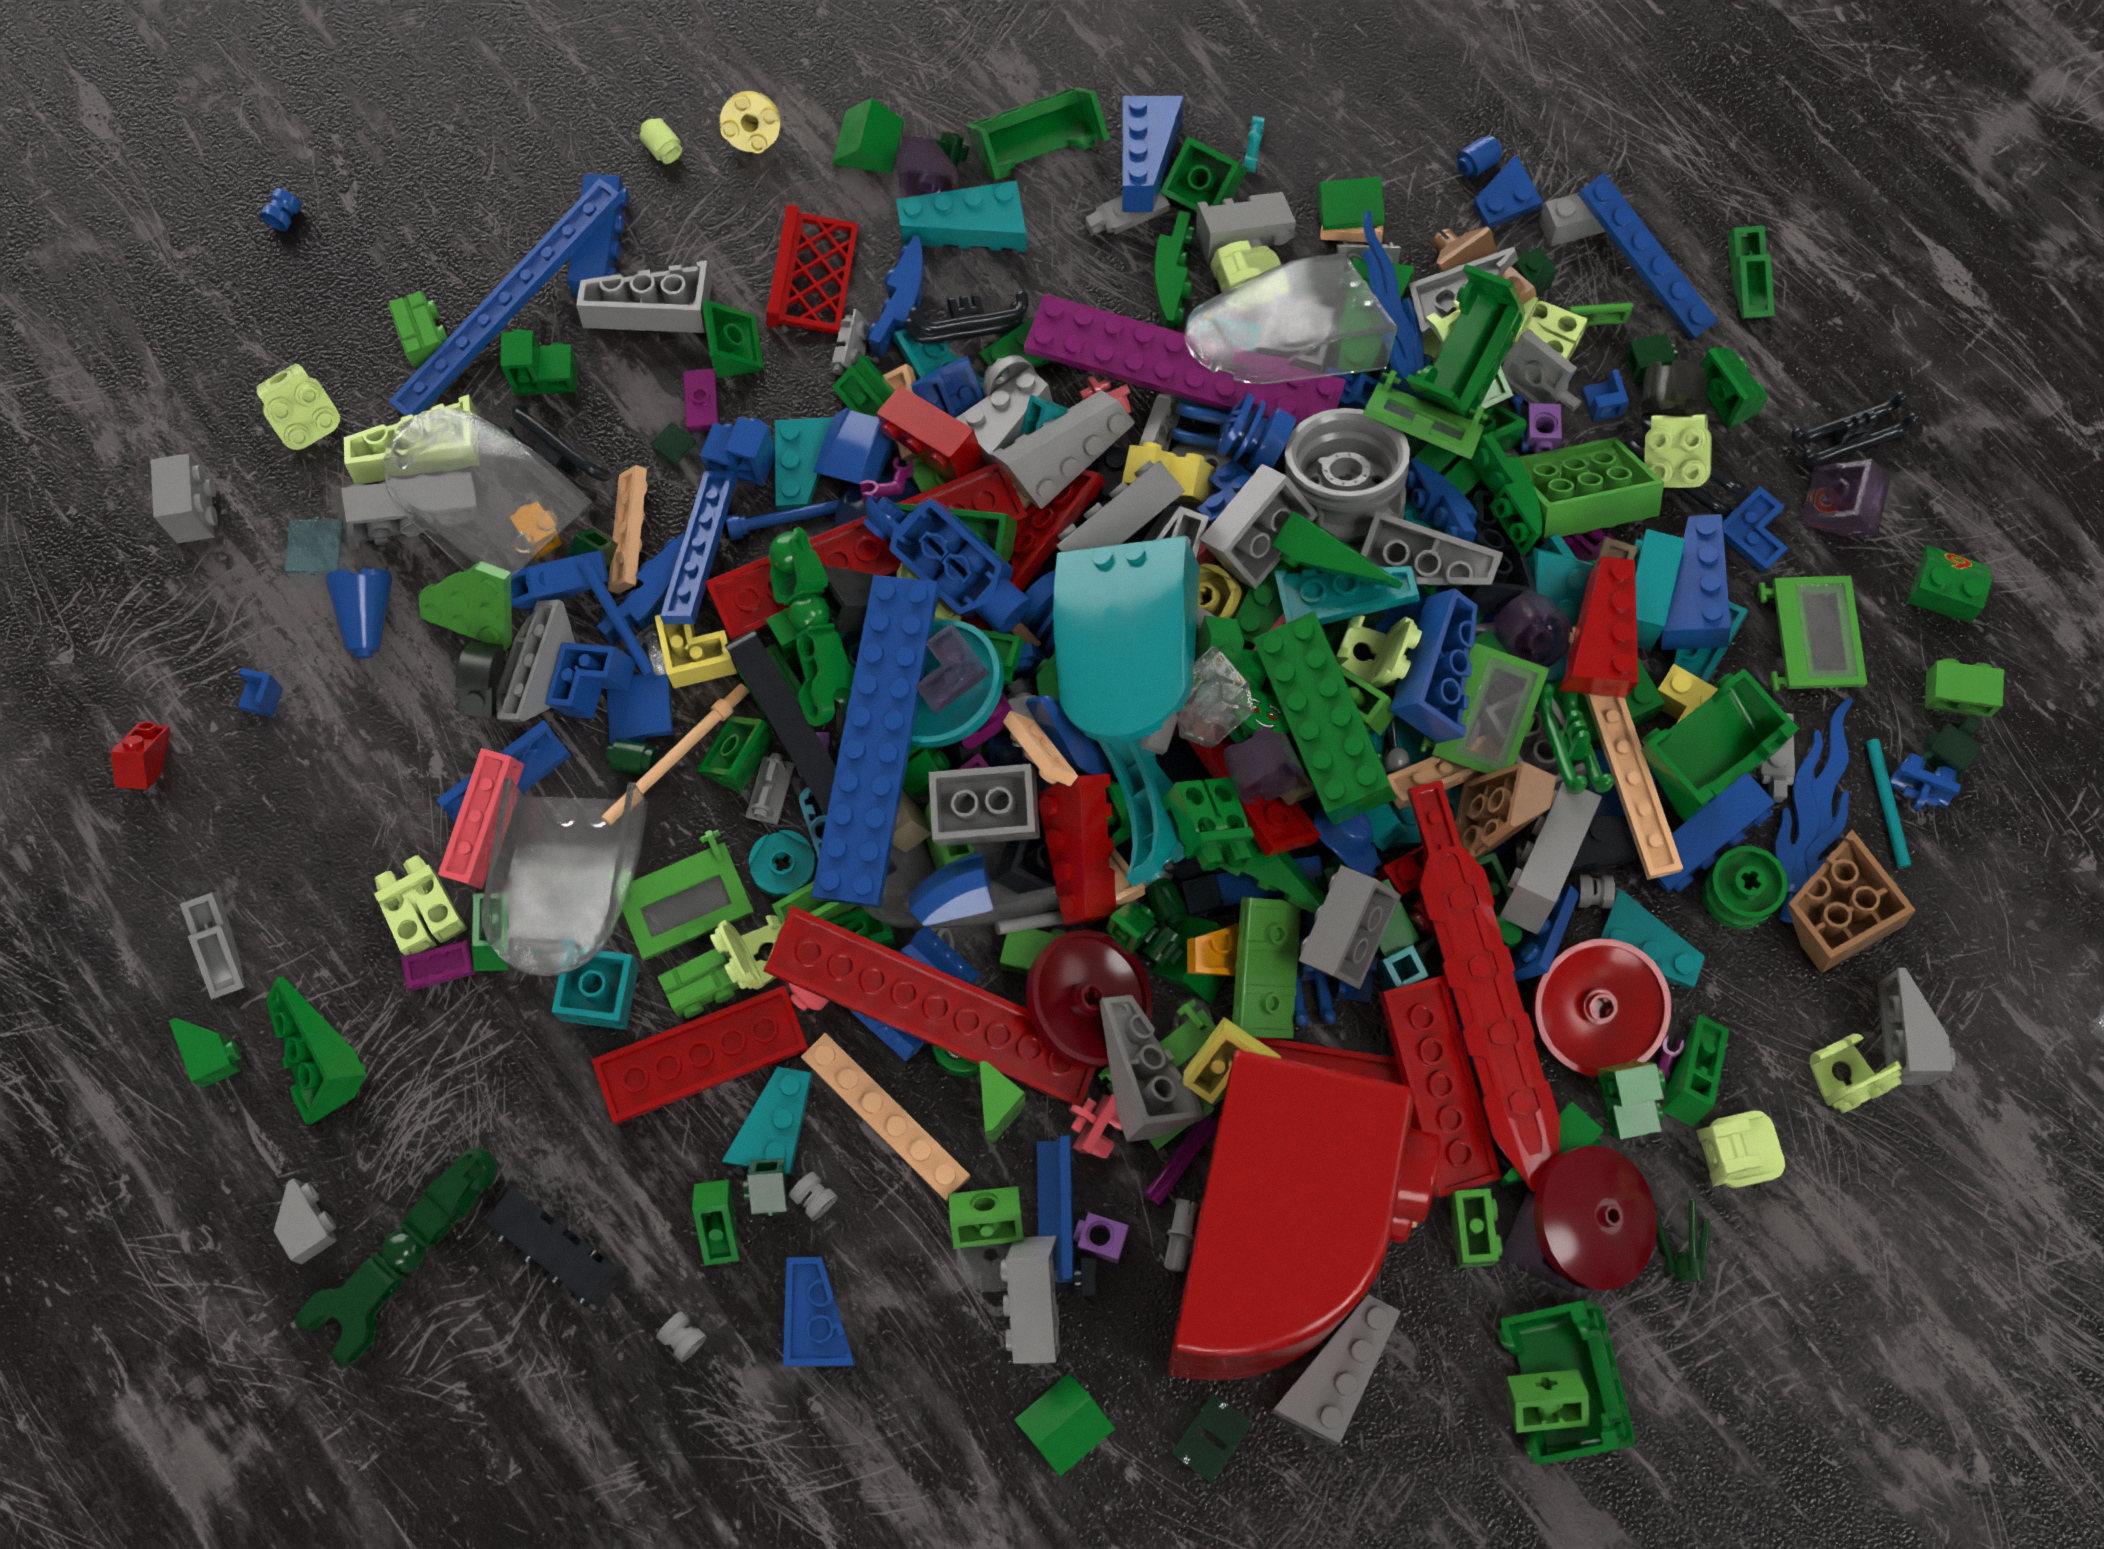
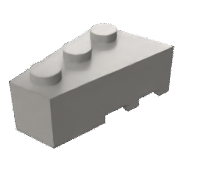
M1283 192L1249 196L1247 198L1248 202L1234 203L1232 198L1223 199V205L1208 206L1206 201L1197 202L1195 236L1208 266L1211 265L1216 250L1230 243L1248 240L1251 248L1264 245H1282L1293 239L1296 221Z

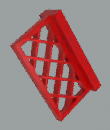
M787 204L768 302L766 326L778 328V324L839 334L859 223L799 212V206ZM803 223L816 225L821 232L809 239L802 231ZM837 230L851 232L850 239L840 245L831 234ZM826 238L833 249L821 255L813 244ZM808 248L816 259L804 266L798 259L797 254ZM839 254L845 262V266L834 272L826 260ZM821 264L829 275L816 282L809 271ZM804 275L811 286L799 293L792 284V281ZM834 281L841 291L829 298L821 287ZM816 291L824 302L812 309L804 297ZM791 292L794 296L789 299ZM796 302H799L806 311L800 317L786 315L787 308ZM829 307L836 316L835 324L822 322L816 314Z

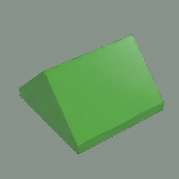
M980 1061L985 1133L988 1143H995L1026 1107L1025 1094L987 1061Z

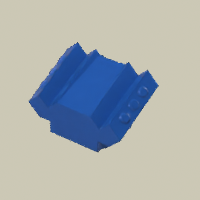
M928 926L917 931L911 943L900 951L903 955L972 985L975 984L980 975ZM853 1010L851 1012L905 1061L915 1055L923 1044L925 1046L928 1044Z

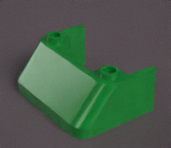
M1080 87L1066 89L966 125L986 175L995 180L1011 175L1010 169L1014 168L1015 164L1069 145L1077 146L1078 150H1083L1094 146V140L1096 139L1101 141L1110 140L1096 91Z
M1465 263L1463 271L1468 282L1461 285L1456 297L1461 313L1434 366L1427 365L1424 369H1419L1415 376L1409 374L1406 380L1415 394L1422 399L1447 411L1473 420L1474 416L1468 414L1470 408L1477 410L1478 406L1482 404L1523 323L1525 309L1512 281Z

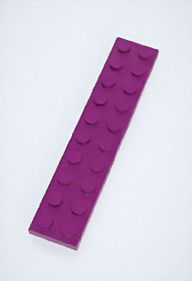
M1043 294L1024 345V353L1228 412H1231L1233 407L1249 392L1255 395L1251 411H1254L1258 403L1264 400L1266 401V407L1263 417L1268 419L1276 408H1280L1296 417L1294 428L1314 414L1338 409L1346 379L1048 294Z

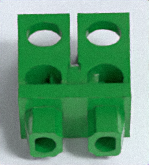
M1231 777L1207 779L1204 782L1202 780L1176 782L1161 799L1165 812L1172 811L1176 820L1180 840L1186 846L1183 849L1186 858H1197L1203 871L1219 868L1224 863L1222 857L1224 854H1226L1232 868L1242 867L1252 858L1247 843L1254 837V833L1251 827H1248L1246 816Z

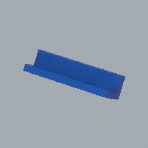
M542 720L500 752L501 754L512 756L525 764L513 800L571 757L568 750L555 736L545 720ZM472 774L436 800L454 823H456Z
M1059 1136V1141H1037L1038 1236H1057V1247L1053 1250L1054 1270H1058V1281H1055V1283H1074L1072 1142L1070 1136Z

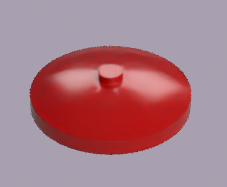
M1591 938L1575 942L1560 950L1555 955L1549 972L1539 975L1532 996V1017L1540 1041L1557 1061L1574 1071L1598 1077V1068L1632 1061L1646 1062L1657 1051L1669 1028L1671 997L1668 984L1661 970L1643 951L1622 941L1608 938Z

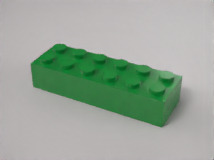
M1315 611L1252 638L1325 813L1332 824L1335 826L1396 799L1397 796Z

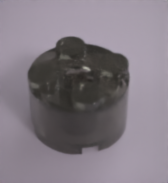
M1672 360V365L1662 366V361L1649 365L1644 372L1640 406L1641 418L1644 416L1652 417L1653 415H1704L1709 375H1705V369L1699 364L1685 360Z

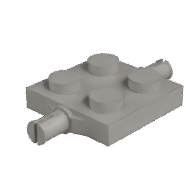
M1529 329L1521 334L1517 343L1510 347L1503 361L1502 370L1511 390L1516 394H1520L1528 403L1556 404V402L1560 401L1572 412L1582 402L1567 391L1569 381L1577 367Z

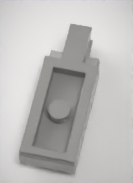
M1159 192L1153 212H1122V196L1100 205L1096 208V212L1086 216L1085 227L1090 236L1107 230L1108 233L1114 232L1118 234L1168 212L1170 204L1165 195Z
M1786 713L1789 716V718L1794 722L1793 714ZM1794 735L1778 752L1758 767V778H1761L1762 784H1768V795L1775 803H1783V800L1787 798V786L1794 783Z

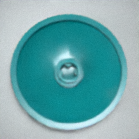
M958 620L934 621L912 736V745L930 748L959 742L977 731L995 710L1003 690V663L994 644L975 626Z

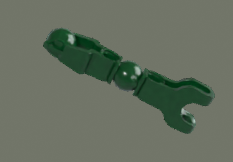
M480 1147L470 1148L459 1154L454 1165L426 1188L424 1195L407 1214L404 1221L399 1224L402 1229L386 1236L381 1246V1253L375 1252L343 1287L336 1290L326 1289L316 1292L295 1317V1324L303 1331L317 1330L332 1317L338 1319L342 1326V1336L332 1351V1358L341 1368L355 1363L374 1343L378 1329L377 1314L399 1289L403 1281L407 1279L408 1276L405 1273L415 1270L422 1264L426 1256V1248L432 1250L460 1220L468 1215L484 1189L493 1184L498 1174V1161L493 1154Z

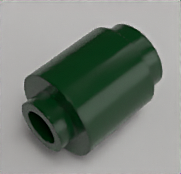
M617 738L614 744L610 743L606 751V762L610 763L611 770L643 776L656 764L657 760L656 748H651L647 743Z
M1168 878L1158 879L1145 888L1147 895L1145 900L1155 915L1154 918L1160 928L1165 924L1173 930L1186 922L1185 916L1189 914L1188 908L1176 885L1170 883Z

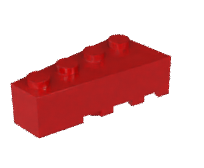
M1602 556L1589 574L1580 609L1579 622L1575 628L1572 649L1568 655L1567 668L1559 691L1625 698L1638 683L1635 560Z
M1110 774L1078 776L1071 786L1060 783L1037 792L1039 810L1064 925L1095 922L1112 916L1116 911L1115 870L1109 868V857L1111 851H1114L1113 838H1108L1107 817H1112V803H1106V786H1111Z

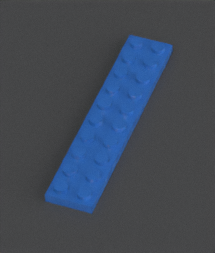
M873 575L811 895L814 900L881 908L940 591L938 581Z

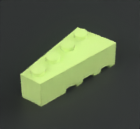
M470 396L458 398V403L446 407L444 404L431 407V412L417 417H413L412 414L400 418L401 421L388 427L382 424L344 437V464L354 483L364 484L480 468L478 414Z

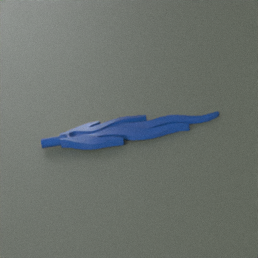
M1368 210L1364 213L1363 228L1370 249L1363 251L1362 255L1368 268L1372 299L1380 320L1386 329L1381 333V337L1387 351L1391 369L1397 371L1396 377L1401 379L1399 385L1404 393L1426 401L1415 394L1406 379L1409 374L1415 376L1419 369H1424L1432 363L1428 355L1423 357V336L1417 315L1409 297L1402 301L1400 300L1395 269L1376 237L1372 214ZM1434 421L1431 428L1437 430V426Z
M1852 698L1846 699L1834 711L1829 722V756L1822 773L1815 779L1814 769L1824 745L1821 732L1816 730L1812 734V748L1794 777L1792 802L1797 826L1796 840L1793 845L1790 839L1792 826L1790 810L1784 808L1780 813V825L1773 844V856L1780 861L1787 874L1788 890L1779 917L1781 921L1787 923L1793 922L1788 909L1789 902L1830 856L1829 854L1823 860L1817 861L1819 855L1840 835L1846 824L1849 792L1845 790L1839 797L1836 816L1833 818L1831 803L1836 784L1849 762L1843 721L1847 710L1853 702Z

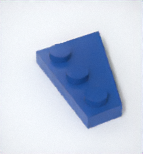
M1571 885L1562 888L1554 907L1538 935L1524 929L1521 940L1514 949L1510 950L1515 968L1513 975L1516 982L1549 972L1580 894Z
M786 1257L784 1367L856 1366L822 1257Z

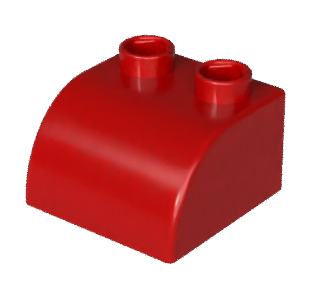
M1236 1050L1234 1052L1220 1109L1167 1371L1169 1376L1192 1380L1217 1381L1246 1378L1276 1370L1314 1349L1362 1299L1378 1275L1386 1256L1389 1241L1405 1243L1409 1237L1412 1223H1422L1425 1221L1435 1188L1441 1140L1440 1136L1435 1133L1410 1128L1415 1094L1410 1087L1243 1050Z

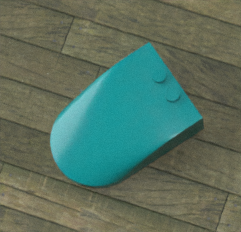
M1186 536L1057 553L1053 597V628L1059 698L1062 708L1072 725L1074 724L1084 732L1085 736L1106 743H1125L1147 737L1162 729V723L1175 711L1179 713L1188 700L1194 677L1200 567Z

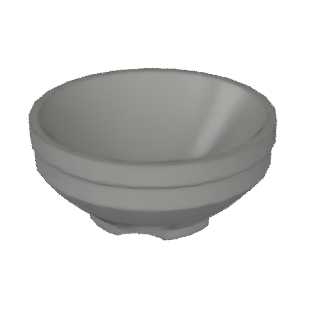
M1017 355L997 359L993 365L988 366L985 372L983 382L984 397L986 398L1029 367L1035 372L1034 367L1028 360ZM1005 369L1003 375L996 379L997 376Z

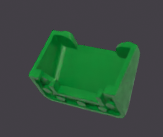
M1745 668L1735 676L1729 672L1714 685L1718 690L1713 696L1669 730L1666 728L1660 731L1658 728H1655L1642 739L1645 745L1641 752L1676 814L1684 823L1746 772L1750 774L1766 762L1800 729Z
M1578 1301L1500 1319L1502 1328H1499L1501 1344L1504 1349H1509L1511 1354L1517 1355L1522 1375L1578 1369L1589 1395V1426L1531 1431L1529 1436L1525 1437L1527 1454L1530 1459L1534 1460L1535 1466L1634 1447V1430L1606 1318L1602 1307L1597 1301Z

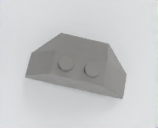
M560 600L537 601L533 607L534 612L525 620L515 636L496 692L497 719L501 722H524L551 708L545 702L562 642L576 643L565 605Z

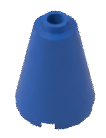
M360 568V572L349 573V569L327 573L326 585L346 652L353 653V658L356 659L372 658L373 653L380 650L392 586V574L390 575V572L386 570Z

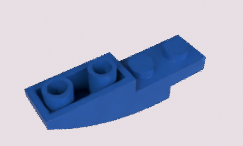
M914 235L909 245L905 244L903 246L895 269L891 268L885 279L888 298L883 304L882 315L877 323L874 322L868 331L867 339L869 340L871 353L881 358L892 342L894 332L905 328V321L910 318L909 310L912 307L920 309L925 280L924 261L919 236Z
M1411 458L1408 478L1404 485L1406 493L1421 520L1434 521L1435 526L1440 532L1473 543L1477 533L1474 523L1478 513L1471 503L1444 476L1417 458Z
M684 533L677 538L669 540L664 545L660 554L653 560L646 561L640 567L636 577L641 587L630 591L624 598V602L618 606L631 629L636 626L642 633H645L656 622L655 616L661 614L685 536ZM605 614L601 618L600 624L596 627L602 638L612 647L621 637L608 615Z

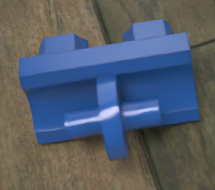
M1913 753L1909 754L1891 776V786L1903 791L1904 796L1912 798L1911 809L1920 811L1924 804L1934 808L1937 805L1947 808L1952 798L1959 793L1961 784L1955 782L1956 770L1946 766H1939L1933 774L1923 770L1926 763L1923 757Z

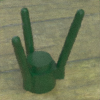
M1689 1199V1252H1678L1676 1260H1674L1659 1213L1656 1211L1657 1234L1666 1258L1667 1273H1675V1282L1704 1281V1273H1707L1706 1256L1710 1220H1703L1699 1252H1697L1696 1199Z

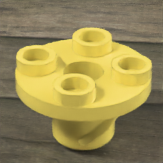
M753 91L739 92L730 97L723 106L720 115L721 134L737 149L761 153L770 147L778 137L781 127L779 111L775 104L763 94Z

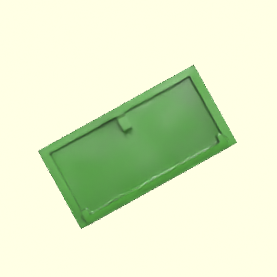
M1241 897L1237 962L1234 963L1236 976L1232 1023L1252 1037L1293 1039L1302 908L1287 900Z

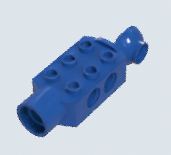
M868 495L865 506L867 517L863 521L864 525L884 541L891 537L889 550L921 580L938 581L940 585L939 597L959 615L969 618L979 615L996 632L1005 634L1017 626L1025 617L1032 605V601L1011 582L1013 567L944 504L931 499L920 503L912 513L906 515L890 499L883 496L879 500L872 495Z

